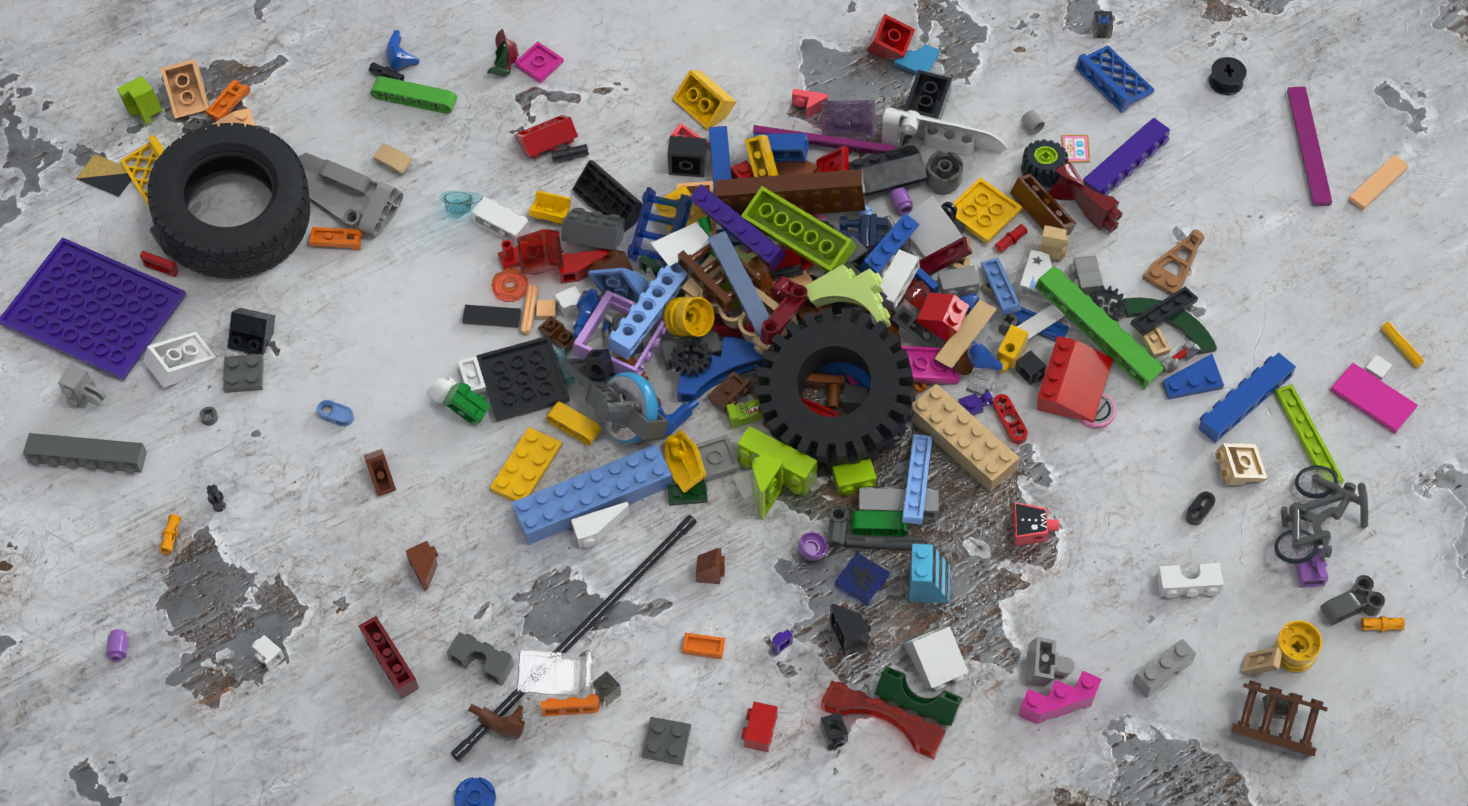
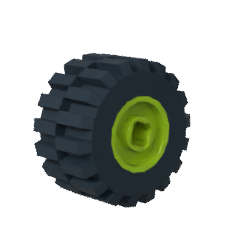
M1042 139V141L1036 140L1034 143L1031 142L1023 152L1022 176L1031 173L1043 187L1047 186L1049 188L1061 177L1055 170L1068 163V153L1065 152L1064 147H1060V144L1058 142L1054 143L1053 140L1046 141V139Z

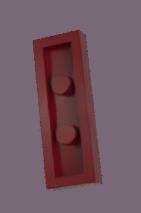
M964 236L919 260L920 268L931 276L971 255L970 241Z

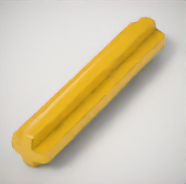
M1390 322L1382 325L1381 330L1415 367L1418 368L1424 364L1425 360Z

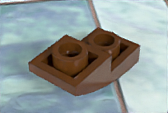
M550 316L538 327V330L544 336H550L551 342L562 351L568 353L573 348L576 339L573 337V333L565 329L564 324Z

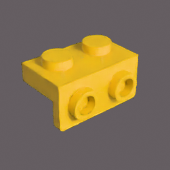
M537 190L535 202L530 207L528 216L563 224V219L570 212L571 198Z

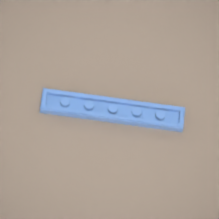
M913 434L902 523L922 524L932 436Z

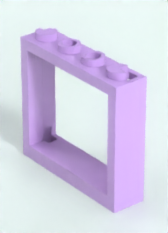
M607 290L575 340L572 355L584 359L593 349L587 346L609 309L622 314H628L631 306L637 303ZM663 314L653 326L657 330L635 366L611 357L614 367L613 373L634 372L642 375L645 363H649L653 356L652 351L654 348L658 349L661 343V336H665L668 332L664 324Z

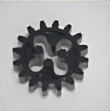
M1102 285L1100 291L1094 288V294L1089 293V296L1098 307L1102 308L1103 300L1097 298L1099 296L1104 298L1105 305H1109L1111 299L1117 300V303L1111 302L1109 306V312H1114V315L1108 314L1107 306H1104L1103 310L1112 320L1118 323V318L1122 319L1124 316L1122 312H1126L1127 309L1124 306L1127 301L1122 300L1124 294L1118 295V288L1112 291L1110 285L1108 289H1105Z
M694 338L690 342L684 339L683 344L678 342V348L673 347V353H671L672 367H675V372L681 371V376L687 373L689 378H691L692 374L699 377V372L705 374V368H710V362H712L711 349H708V344L702 345L701 339L695 342ZM690 349H693L694 355L692 356V367H690L689 360L691 359Z

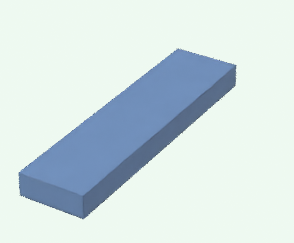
M999 258L981 262V268L1002 314L1006 315L1021 311V305Z

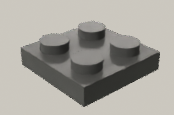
M263 354L224 357V392L263 390Z
M650 717L642 758L683 766L691 724Z

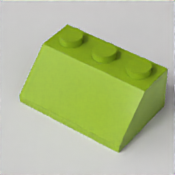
M762 451L759 457L754 458L751 465L753 468L751 486H753V497L759 517L764 520L783 490V461Z

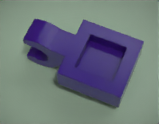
M991 391L984 393L979 398L975 393L958 399V403L974 416L983 413V407L992 405L994 397Z

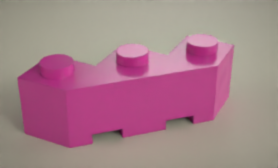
M1082 671L1075 688L1055 680L1048 697L1028 689L1018 716L1039 724L1047 719L1072 713L1073 710L1089 707L1094 701L1102 679Z

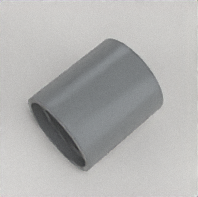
M1034 110L1026 112L1021 119L1033 134L1040 132L1045 126V122Z

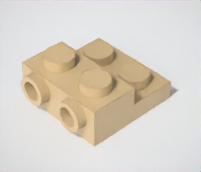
M1223 443L1216 450L1215 461L1220 463V476L1222 479H1225L1227 485L1243 486L1246 482H1264L1267 479L1256 444Z

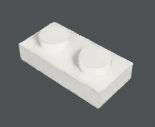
M477 357L458 361L463 381L471 387L470 390L476 394L486 391Z

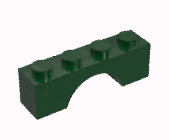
M887 666L881 673L874 693L883 701L894 702L902 709L913 710L921 717H930L944 726H952L963 700V697L943 690L938 696L933 698L920 697L909 688L906 674Z

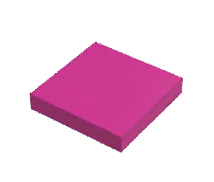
M537 41L514 64L516 68L542 83L564 62V59Z

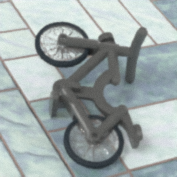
M1315 465L1301 470L1295 478V486L1298 492L1308 498L1321 499L1305 504L1295 502L1289 507V513H1287V507L1282 506V526L1287 527L1288 521L1292 522V530L1282 533L1277 538L1274 545L1275 553L1281 560L1287 563L1300 564L1312 559L1318 551V546L1323 545L1320 561L1325 562L1326 557H1331L1332 546H1329L1331 541L1330 532L1328 530L1322 531L1321 524L1329 517L1339 520L1348 504L1354 502L1360 505L1361 527H1368V495L1366 485L1364 483L1358 484L1359 496L1355 494V484L1347 482L1341 488L1338 485L1336 474L1325 466ZM1341 501L1338 507H1330L1318 515L1309 511ZM1301 519L1313 523L1314 534L1301 530Z

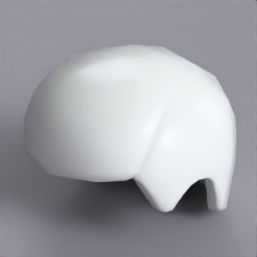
M448 377L449 380L444 378L438 379L429 387L427 394L435 402L443 404L450 388L457 384L451 377Z

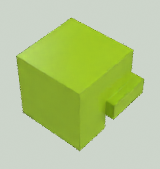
M142 76L117 88L127 112L131 116L139 114L146 125L152 122L151 116L162 111L154 90Z

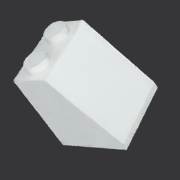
M950 626L938 628L903 643L927 689L934 688V691L946 686V682L950 680L953 683L964 679V674L969 673Z

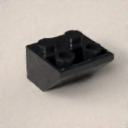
M238 308L232 311L227 348L264 355L274 332L275 315L245 308Z

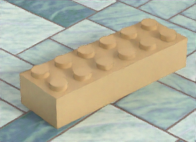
M937 383L912 403L913 416L911 421L928 436H932V440L988 491L991 492L1018 469L1020 457Z

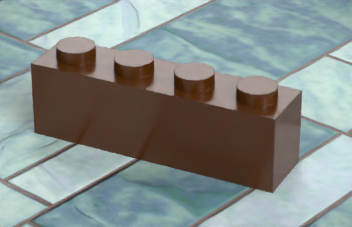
M1030 173L1016 180L1010 194L1043 230L1045 225L1067 230L1066 235L1070 236L1077 223Z

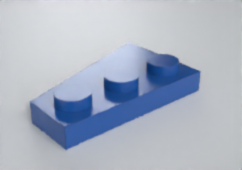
M1213 354L1164 379L1162 383L1168 400L1221 390L1224 387Z

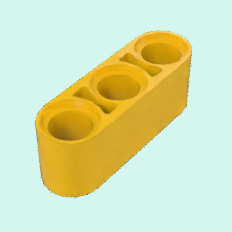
M556 402L545 417L554 427L589 446L602 431L598 423L561 402Z

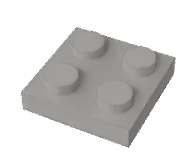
M728 435L696 444L706 473V477L703 479L704 482L740 470V464Z

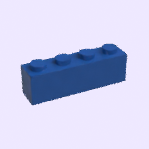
M905 213L857 270L862 273L871 269L874 273H879L920 224Z

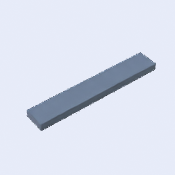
M723 231L708 237L709 245L757 337H759L763 322L770 317L726 232Z

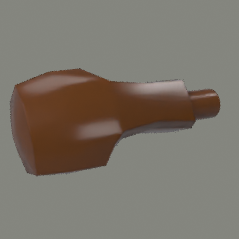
M474 704L470 705L468 711L479 716L477 721L496 734L510 739H519L523 734L525 727L523 706L519 705L512 715L501 717L485 706L481 709Z

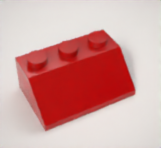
M566 115L557 116L514 134L525 156L532 158L541 156L543 151L548 150L550 152L556 150L558 145L562 143L564 145L574 142V138L578 137L571 117Z

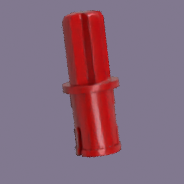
M1020 224L1013 231L1007 232L1005 237L995 244L996 250L1003 252L1011 245H1015L1017 240L1028 233L1027 228Z

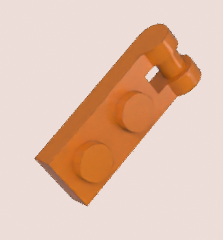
M233 80L205 111L206 115L216 121L225 117L244 96L250 93V87L245 84L241 85L239 81Z
M312 227L309 244L310 246L360 250V240L363 238V231L359 229Z
M590 694L587 698L568 697L564 700L549 698L546 701H541L543 717L597 713L600 710L599 697L596 694Z

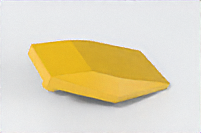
M682 429L674 435L668 436L664 442L665 462L673 479L681 490L686 493L706 477L698 446Z

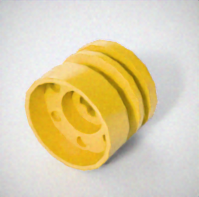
M702 297L673 298L665 307L663 314L664 324L672 335L678 337L704 336L713 326L714 310L711 303Z
M1297 620L1284 625L1279 632L1274 648L1278 647L1282 650L1280 666L1286 671L1299 673L1312 667L1321 651L1323 642L1321 634L1315 626L1309 622Z

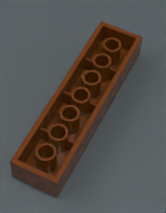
M862 169L716 180L715 195L740 216L761 186L810 215L866 211V194Z

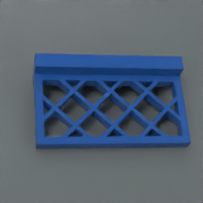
M1108 45L1089 55L1085 53L1079 55L1075 69L1120 112L1127 110L1128 105L1152 94L1155 90ZM1107 52L1111 58L1103 57L1102 54ZM1092 60L1099 61V64H1095ZM1102 62L1111 63V67L1102 65ZM1114 64L1122 66L1123 69L1115 68ZM1113 73L1123 74L1122 78L1113 76ZM1126 75L1132 76L1135 80L1126 79L1125 77ZM1115 82L1122 83V86H1118ZM1125 84L1134 85V89L1125 87ZM1137 86L1144 87L1146 90H1137ZM1127 93L1134 94V97L1131 98Z

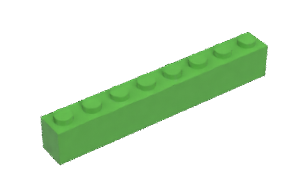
M1053 266L1038 279L1035 288L1106 355L1113 358V361L1144 390L1160 376L1164 369L1161 363L1148 354L1143 346H1140L1129 333H1126L1115 320H1112L1102 308L1098 307L1090 296L1085 295L1076 283L1071 282L1062 270Z

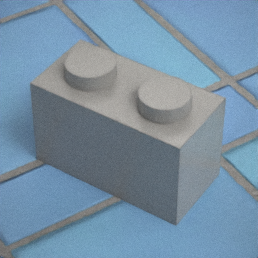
M974 265L938 271L937 283L939 284L940 294H952L957 297L978 294L980 283Z

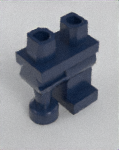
M864 214L859 219L848 220L847 216H840L839 232L848 238L854 236L868 251H873L886 236L878 235V230L888 229L887 218L877 217V214ZM848 227L858 228V232H847Z

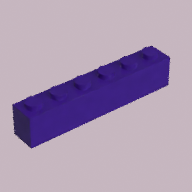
M1153 117L1083 179L1084 185L1093 191L1108 196L1110 191L1114 187L1117 188L1126 176L1130 177L1135 168L1141 167L1149 156L1152 157L1157 152L1160 146L1167 144L1170 129Z
M702 184L689 197L696 207L707 216H710L713 221L773 270L786 257L780 247Z

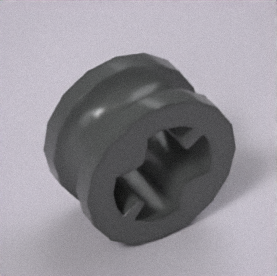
M205 407L200 411L199 415L204 425L211 426L217 422L218 414L214 407ZM212 413L211 418L209 416L208 418L205 417V415Z

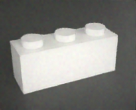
M483 197L471 211L474 223L505 240H510L516 246L530 232L529 220L526 217L519 216L510 208L499 205L493 199L490 200Z
M900 249L896 255L891 257L889 268L885 269L881 275L883 283H881L882 292L888 296L883 301L882 306L892 311L896 310L920 267L919 257Z

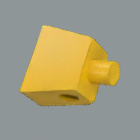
M1013 325L1010 326L997 352V360L1003 365L1002 370H999V372L1006 373L1008 367L1015 369L1016 361L1022 357L1027 349L1029 332Z

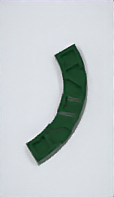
M1142 297L1122 299L1127 301L1126 305H1124L1127 308L1125 312L1127 318L1137 317L1161 302V300ZM1185 310L1166 322L1175 328L1178 327L1186 334L1190 341L1199 346L1201 350L1197 352L1198 355L1216 351V344L1206 328Z

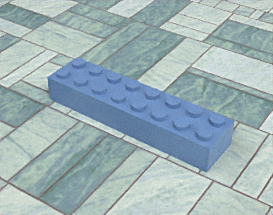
M655 444L511 502L514 516L526 542L530 545L572 528L571 519L624 502L631 504L667 489V485H673L672 474Z

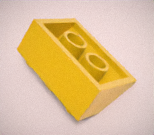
M689 70L672 98L707 130H709V127H714L725 119L736 104V101L702 71Z

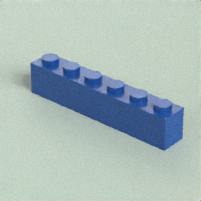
M1279 352L1274 357H1268L1261 368L1257 367L1252 372L1251 377L1248 379L1244 378L1236 390L1231 389L1223 401L1219 400L1216 402L1210 412L1206 411L1199 420L1201 422L1198 429L1216 444L1272 395L1275 389L1280 388L1293 376L1296 366Z

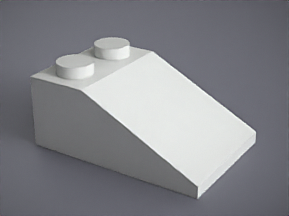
M193 332L147 346L143 362L164 388L180 383L216 360V356L198 333Z

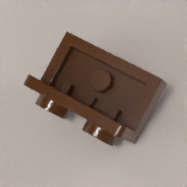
M733 371L708 394L707 399L725 413L726 405L732 403L736 405L740 397H745L750 392L751 380L748 378L745 381Z

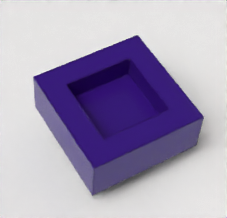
M788 629L783 633H777L772 639V650L779 654L793 643V634Z

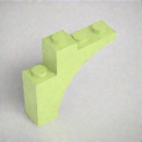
M842 264L804 286L807 289L810 302L817 308L835 302L854 303L868 309L877 323L880 320L887 327L891 326L888 320L890 318L889 312L886 308H883L881 304L883 299L879 294L883 291L881 286L883 280L879 273H874L871 269L856 276L851 268L848 269Z

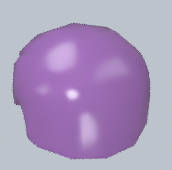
M813 531L804 533L798 542L800 554L809 561H818L823 558L829 547L825 538L820 533Z

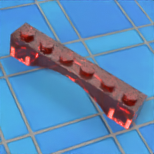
M831 681L821 700V709L828 713L835 714L840 712L842 717L849 715L872 716L890 723L905 735L915 752L935 760L945 738L946 731L941 726L924 722L919 716L906 714L901 708L888 706L883 700L870 698L863 691L852 690L842 682Z

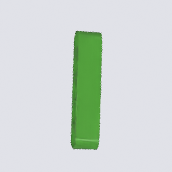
M382 76L376 78L370 91L371 96L378 100L444 114H450L457 101V95L452 91Z

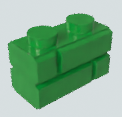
M457 383L450 388L443 404L471 425L480 423L490 404L485 401L486 399L483 395L476 394L470 390L471 387L468 384Z

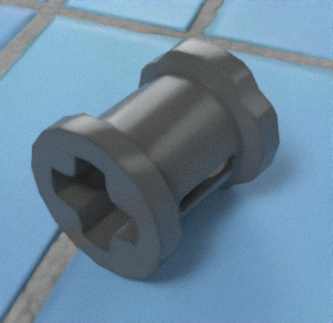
M1010 313L1001 316L999 332L1006 336L1010 326H1016L1017 317L1015 314Z

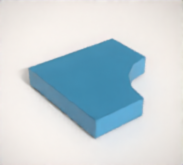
M924 44L918 50L907 51L904 58H896L894 66L915 75L918 70L929 72L938 59L941 50Z

